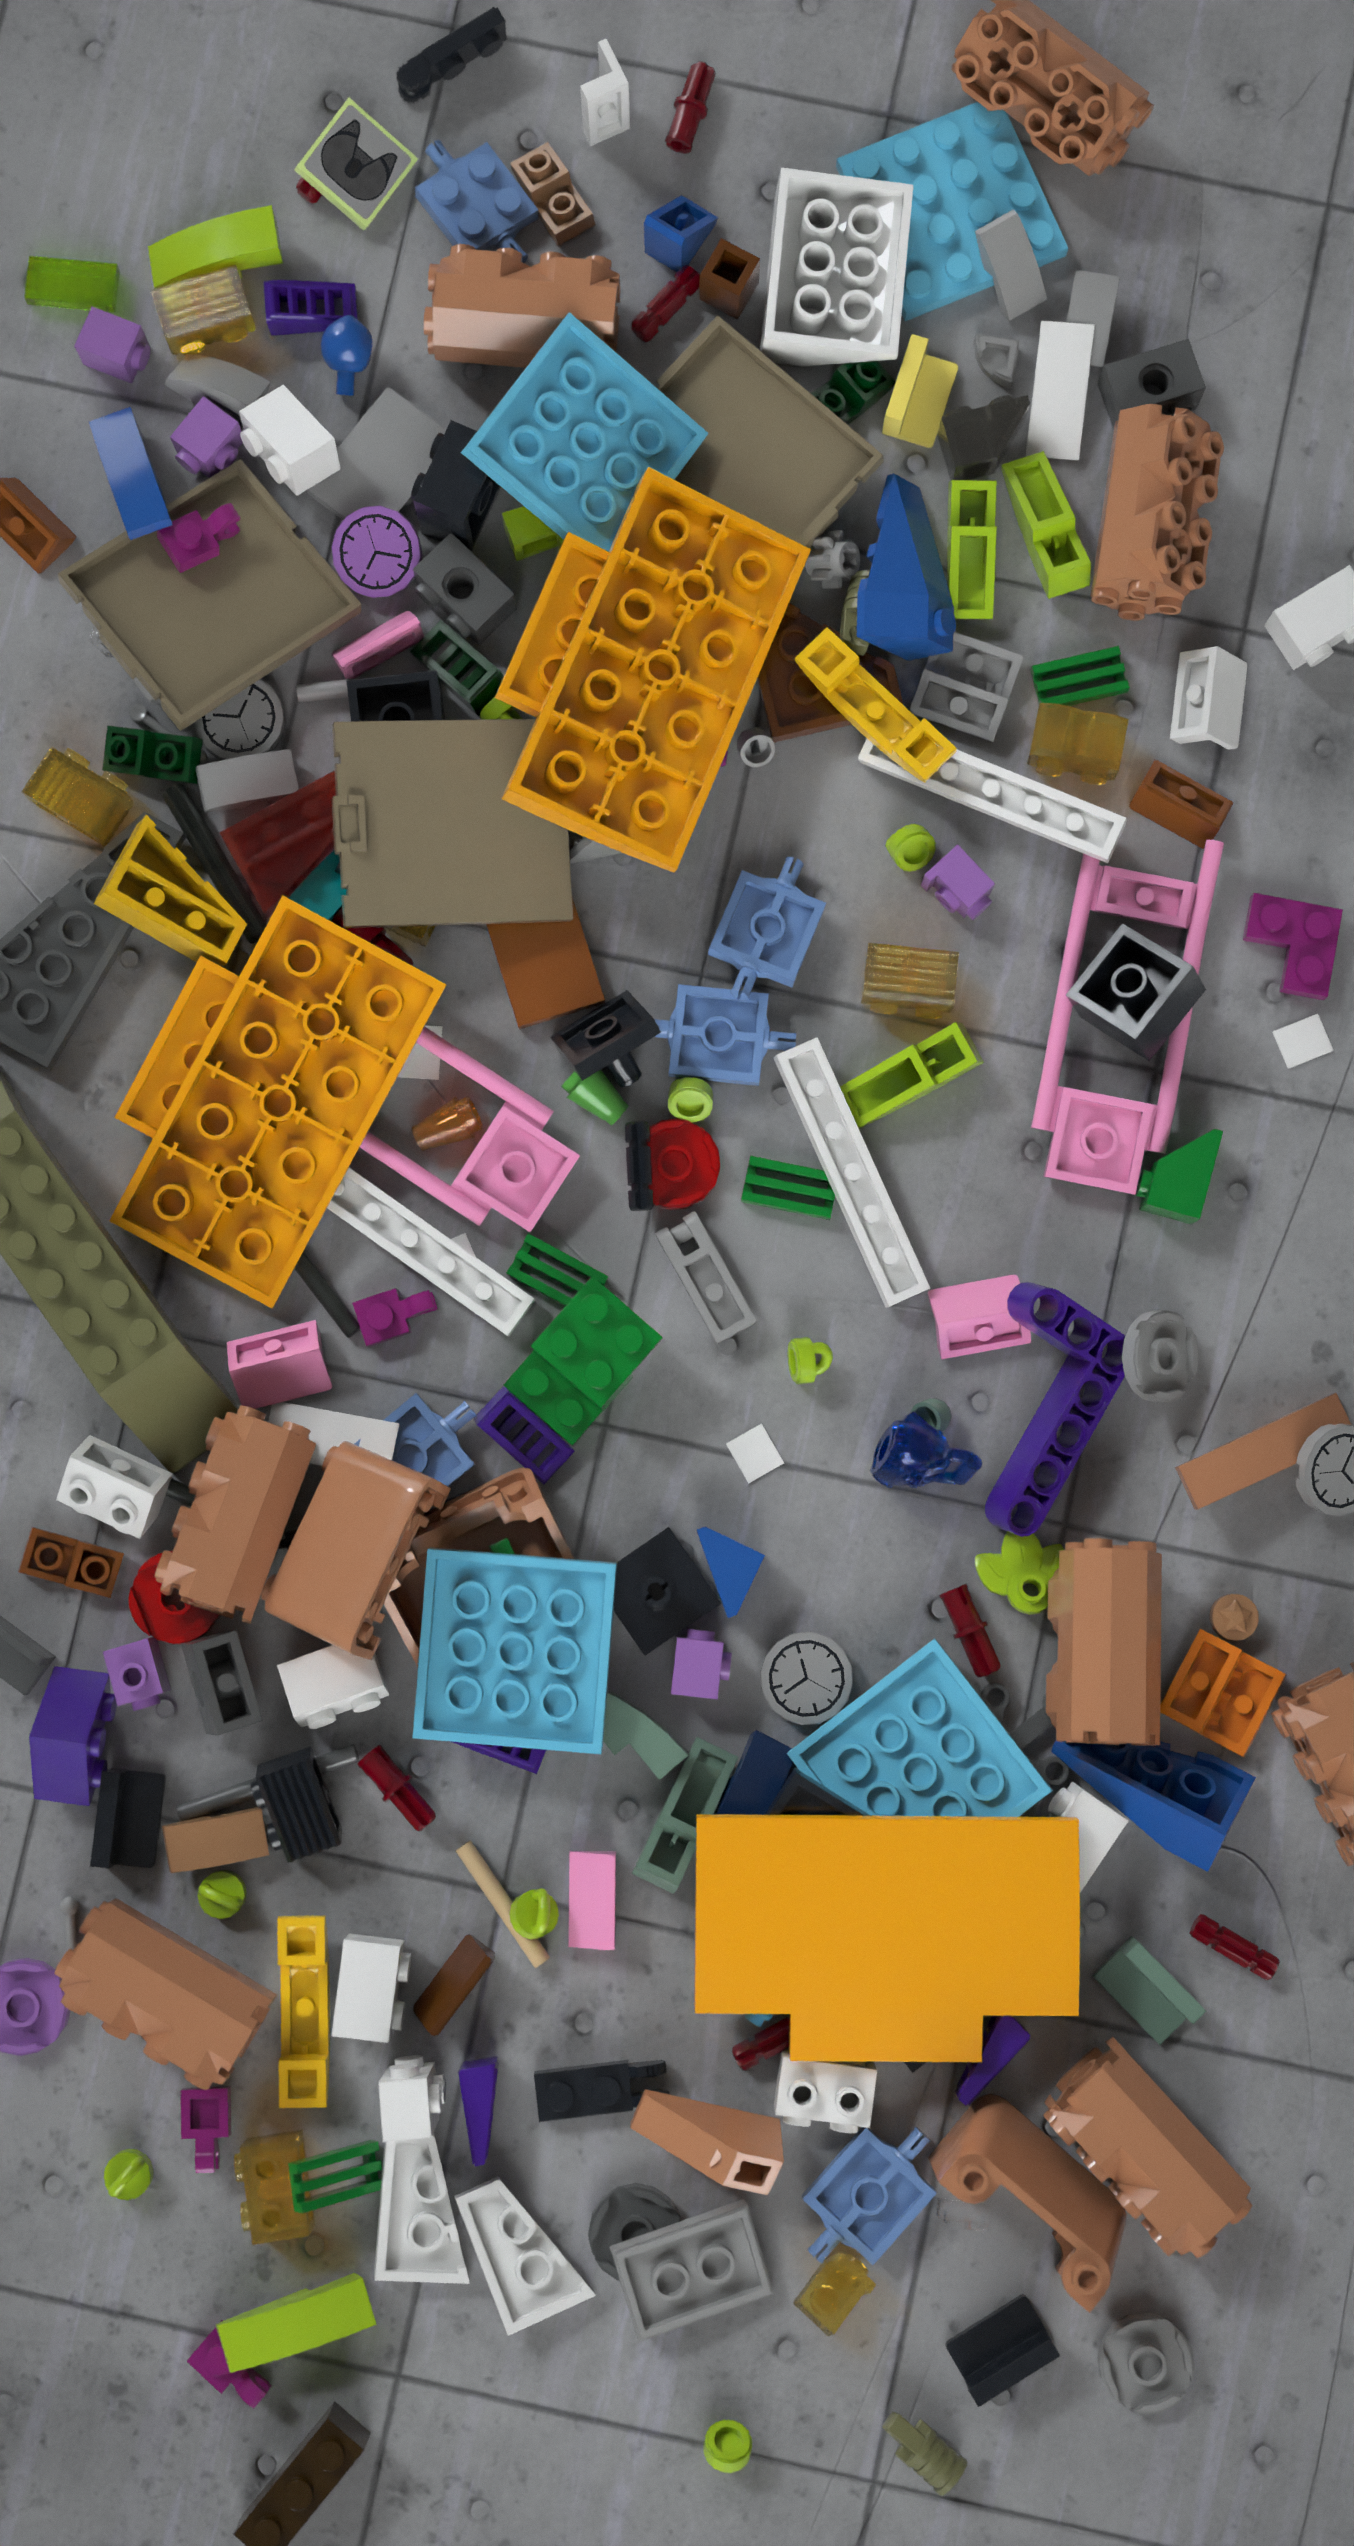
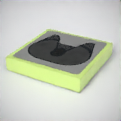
M348 97L294 171L364 231L417 162L418 158Z

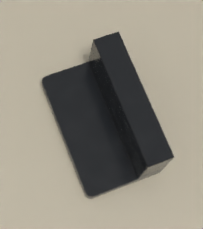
M109 1768L102 1771L90 1867L111 1868L114 1865L151 1868L155 1865L166 1782L165 1774Z
M1024 2294L1019 2295L945 2343L950 2356L965 2379L968 2391L978 2407L1060 2357L1052 2338Z

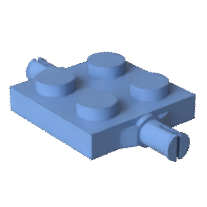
M435 140L434 145L431 143L425 152L438 167L439 171L415 187V197L452 246L467 244L477 250L487 251L512 248L522 253V262L525 263L528 255L514 238L521 229L538 219V208L490 145L486 142L464 157L453 159L440 140Z
M786 857L778 879L762 878L744 870L740 873L708 951L709 956L730 963L740 970L730 991L736 998L745 982L740 999L748 1000L757 977L768 978L791 988L794 985L826 906V902L805 895L795 886L800 871L804 866V863L799 859L796 860L793 870L789 874L794 857Z
M678 984L676 1007L670 1016V1021L654 1019L661 1031L655 1037L668 1038L671 1052L669 1077H695L706 1081L759 1086L761 1063L767 1053V1049L786 1051L795 1047L797 1033L769 1031L770 1027L766 1016L769 993L750 992L749 999L742 1000L740 999L742 991L739 992L736 998L730 993V989Z
M415 1393L383 1420L399 1423L392 1460L428 1475L448 1487L451 1486L476 1465L461 1447L456 1434L459 1429L477 1416L476 1413L470 1409L457 1420L458 1417L471 1408L464 1400L460 1406L443 1418L432 1412L419 1394ZM361 1439L354 1444L359 1446Z
M862 2127L802 2194V2199L820 2215L826 2228L817 2240L808 2247V2251L813 2257L816 2256L820 2263H823L826 2257L841 2242L846 2246L856 2249L867 2261L874 2265L937 2194L936 2190L917 2173L912 2162L926 2144L931 2141L924 2133L922 2134L919 2128L915 2127L897 2148L895 2145L884 2142L870 2128Z

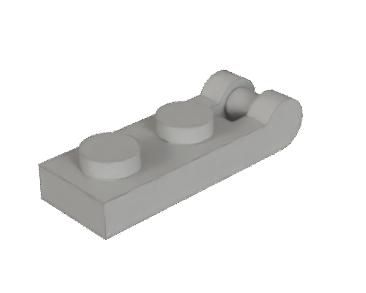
M693 1211L683 1217V1223L670 1230L665 1227L654 1234L715 1343L718 1345L757 1323V1320L696 1212ZM693 1238L699 1249L684 1257L678 1246Z

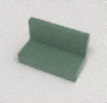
M1132 1936L1092 1975L1159 2045L1186 2019L1194 2025L1206 2012L1182 1985Z

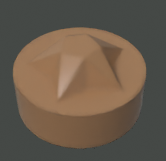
M1226 1594L1219 1597L1213 1603L1209 1619L1213 1630L1220 1637L1238 1641L1246 1639L1253 1634L1258 1625L1259 1614L1255 1604L1248 1597L1240 1594Z

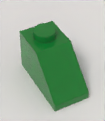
M1213 1129L1159 1159L1150 1167V1171L1143 1170L1136 1190V1196L1142 1198L1139 1210L1191 1225L1200 1220L1223 1131Z

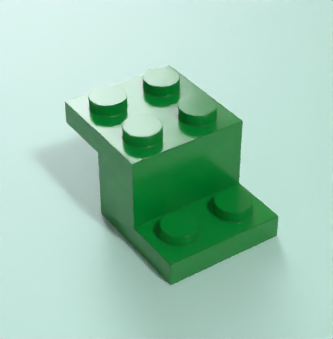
M592 1276L531 1345L533 1349L531 1354L503 1386L573 1446L633 1378L632 1373L660 1343L663 1337Z

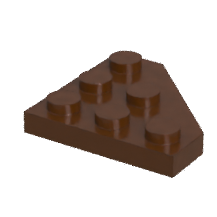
M791 603L786 608L757 678L770 736L774 743L852 725L820 692L795 662V657L825 628L828 627L839 638L840 633L828 625H821L802 614L801 609ZM865 652L864 656L858 655L859 664L903 704L894 665L879 656L876 658Z

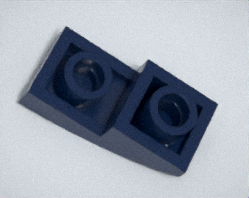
M758 1730L751 1733L735 1774L729 1778L714 1814L764 1815L785 1782L793 1763L787 1753L793 1748Z

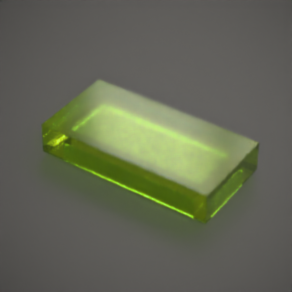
M29 256L24 299L28 305L90 310L93 306L105 312L115 313L120 270L115 263Z

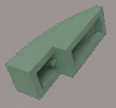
M607 1690L603 1742L614 1755L630 1744L659 1780L688 1756V1752L668 1730L646 1712L619 1695Z
M699 1737L695 1738L631 1874L672 1894L675 1893L696 1850V1814L714 1813L739 1758L738 1756Z

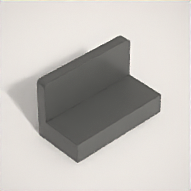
M0 1616V1678L23 1695H29L56 1656Z

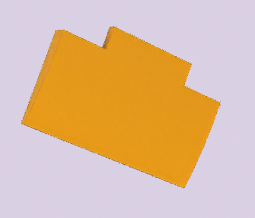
M648 467L637 485L609 552L570 532L566 534L494 697L536 717L501 799L590 840L674 873L680 864L811 549Z
M282 895L240 976L200 955L114 1118L153 1139L109 1221L264 1305L274 1308L447 985Z
M696 1814L695 2014H790V2061L982 2062L983 2015L1079 2016L1080 1860L1079 1820L1077 1817Z

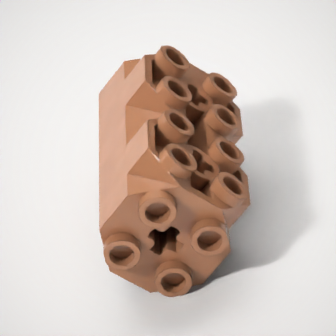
M991 0L996 6L989 13L981 9L976 14L955 50L954 57L957 61L953 63L952 71L956 73V77L961 81L962 90L989 111L1003 109L1025 126L1026 131L1030 134L1031 143L1059 165L1073 163L1088 176L1095 173L1100 175L1109 164L1115 167L1124 157L1130 146L1125 141L1134 126L1137 129L1140 128L1153 110L1154 105L1147 100L1150 92L1030 0Z
M456 244L451 247L450 256L442 258L440 264L430 263L428 291L432 292V307L426 306L424 311V335H428V354H434L435 360L526 368L569 312L612 350L617 352L619 315L616 303H620V274L611 270V260L598 255L581 259L569 258L558 252H545L540 255V262L530 267L522 262V253L512 248L487 251L477 250L467 244Z
M1141 405L1120 410L1118 421L1114 425L1090 597H1092L1091 601L1096 604L1106 605L1111 609L1118 610V616L1125 620L1139 621L1144 619L1145 614H1179L1185 596L1192 590L1200 589L1206 582V563L1209 543L1212 538V529L1206 518L1199 517L1197 509L1204 503L1212 502L1217 498L1220 457L1224 451V443L1217 431H1211L1208 422L1189 409L1175 407L1174 416L1161 414L1163 405Z
M240 1405L237 1414L227 1412L224 1420L214 1417L205 1444H207L206 1450L211 1451L207 1463L197 1462L188 1486L190 1488L189 1493L196 1495L191 1508L181 1505L171 1531L173 1533L172 1537L177 1538L173 1553L164 1550L154 1577L157 1582L162 1583L160 1591L165 1595L171 1596L173 1588L178 1589V1595H181L179 1601L233 1619L236 1610L243 1612L242 1622L251 1624L315 1451L316 1443L309 1440L311 1430L288 1421H284L282 1427L265 1421V1413Z
M1087 1538L1084 1539V1542L1065 1543V1550L1059 1551V1568L1048 1581L1047 1619L1053 1624V1630L1058 1635V1661L1046 1675V1714L1051 1718V1723L1056 1728V1741L1106 1745L1127 1743L1141 1746L1160 1745L1162 1554L1156 1553L1157 1543L1133 1541L1128 1542V1545H1113V1540Z
M1354 1662L1350 1663L1353 1672L1343 1675L1338 1667L1293 1688L1290 1691L1293 1698L1287 1696L1279 1698L1277 1700L1279 1709L1271 1713L1283 1738L1290 1736L1298 1752L1292 1755L1303 1779L1305 1781L1312 1779L1316 1785L1319 1784L1322 1794L1314 1798L1315 1805L1327 1824L1333 1822L1340 1836V1839L1335 1841V1845L1348 1867L1354 1864Z
M117 1898L110 1902L103 1901L99 1908L94 1906L79 1929V1932L85 1935L82 1942H79L74 1950L69 1948L55 1969L54 1974L62 1978L59 1987L65 1992L60 2002L76 2014L85 2016L89 2012L102 2020L103 2024L101 2027L118 2039L127 2040L130 2033L140 2035L147 2042L142 2050L147 2057L162 2065H167L170 2061L185 2070L184 2078L193 2085L204 2090H208L213 2082L223 2085L235 2069L232 2066L238 2057L242 2058L270 2010L269 2006L274 2002L277 1994Z
M1112 2037L1105 2041L1111 2048L1110 2050L1102 2053L1097 2047L1093 2048L1060 2078L1055 2086L1062 2093L1057 2101L1049 2094L1044 2102L1048 2110L1043 2116L1068 2146L1075 2141L1080 2144V2147L1075 2151L1083 2159L1084 2164L1102 2183L1108 2177L1113 2180L1108 2187L1116 2196L1115 2198L1135 2220L1141 2214L1146 2217L1141 2224L1149 2232L1150 2237L1168 2256L1175 2251L1181 2256L1190 2251L1196 2258L1204 2256L1216 2244L1217 2237L1215 2235L1229 2222L1231 2224L1238 2223L1249 2213L1252 2203L1246 2197L1251 2188L1118 2041Z

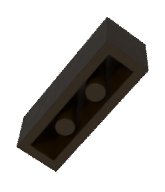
M334 2401L242 2514L233 2535L246 2546H287L364 2452L371 2432Z

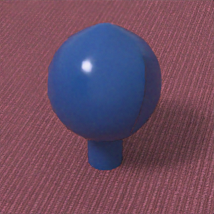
M352 315L343 316L331 323L325 329L320 344L321 354L325 363L330 369L337 371L336 394L354 396L355 373L363 372L369 365L373 344L370 331Z

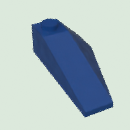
M895 473L887 475L876 517L880 529L878 541L869 545L867 558L872 563L869 577L861 579L858 589L856 637L907 661L953 652V634L956 630L954 606L920 487Z
M1055 1741L1051 1749L1052 1753L1165 1850L1206 1872L1209 1871L1256 1778L1211 1754L1197 1751L1196 1756L1192 1757L1170 1751V1743L1160 1741V1745L1153 1746L1131 1745V1743L1106 1745Z

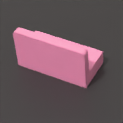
M1017 1275L1002 1276L928 1291V1299L935 1319L937 1348L941 1359L1031 1343V1331L1016 1322L1010 1316L1007 1309V1300L1010 1292L1015 1286L1020 1284Z
M316 1320L227 1342L229 1373L242 1406L256 1409L332 1389L331 1378L323 1357L321 1334Z

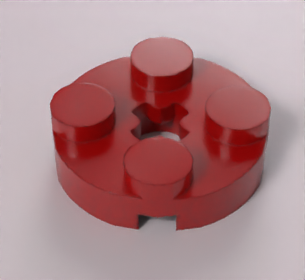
M163 1552L143 1563L134 1578L128 1597L131 1615L143 1632L159 1641L181 1644L196 1640L211 1630L215 1622L220 1618V1615L184 1603L185 1607L179 1611L176 1605L167 1606L164 1597L168 1595L161 1593L162 1583L157 1582L154 1577Z

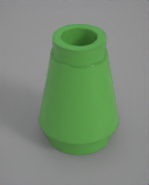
M599 1070L583 1081L574 1071L561 1085L568 1093L567 1099L603 1121L605 1120L611 1126L629 1107L602 1070Z

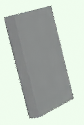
M387 386L337 448L340 470L307 489V494L342 520L362 507L383 506L403 514L414 500L411 498V492L417 476L421 472L426 474L432 462L429 456L433 441L439 432L445 434L446 428Z
M745 2199L609 2246L638 2342L774 2294Z

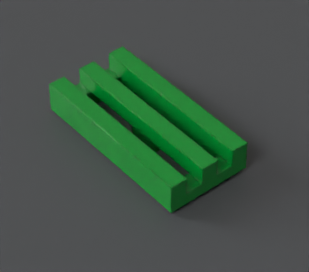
M1119 646L1032 665L1030 672L1040 712L1128 693L1130 686L1128 680L1125 679L1124 663H1121L1120 660L1121 652ZM1110 662L1111 665L1045 681L1042 678ZM1114 676L1115 683L1047 698V691Z
M750 1155L741 1202L826 1220L831 1219L835 1194L824 1170ZM761 1169L828 1183L827 1190L756 1175V1170ZM753 1185L823 1199L824 1205L819 1207L752 1193Z
M529 1233L526 1235L522 1247L518 1250L512 1265H510L506 1272L508 1276L564 1306L572 1298L520 1271L523 1264L525 1263L578 1292L585 1284L529 1255L532 1247L589 1278L593 1276L604 1286L609 1278L602 1272Z
M367 2140L288 2163L294 2212L306 2213L380 2191L382 2179H378V2171L382 2170L381 2160H376L375 2152L380 2151L378 2141ZM355 2157H363L362 2164L302 2181L301 2173ZM365 2175V2181L307 2198L304 2197L305 2192Z

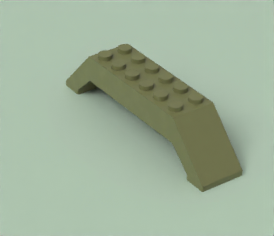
M0 1071V1254L98 1394L160 1463L174 1475L208 1451L206 1450L207 1444H205L214 1417L224 1420L227 1412L237 1414L239 1407L223 1384L216 1379L186 1343L29 1121L14 1093L15 1090Z

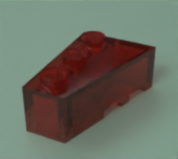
M335 770L219 832L267 918L274 912L282 895L288 897L334 848L332 798L336 796Z

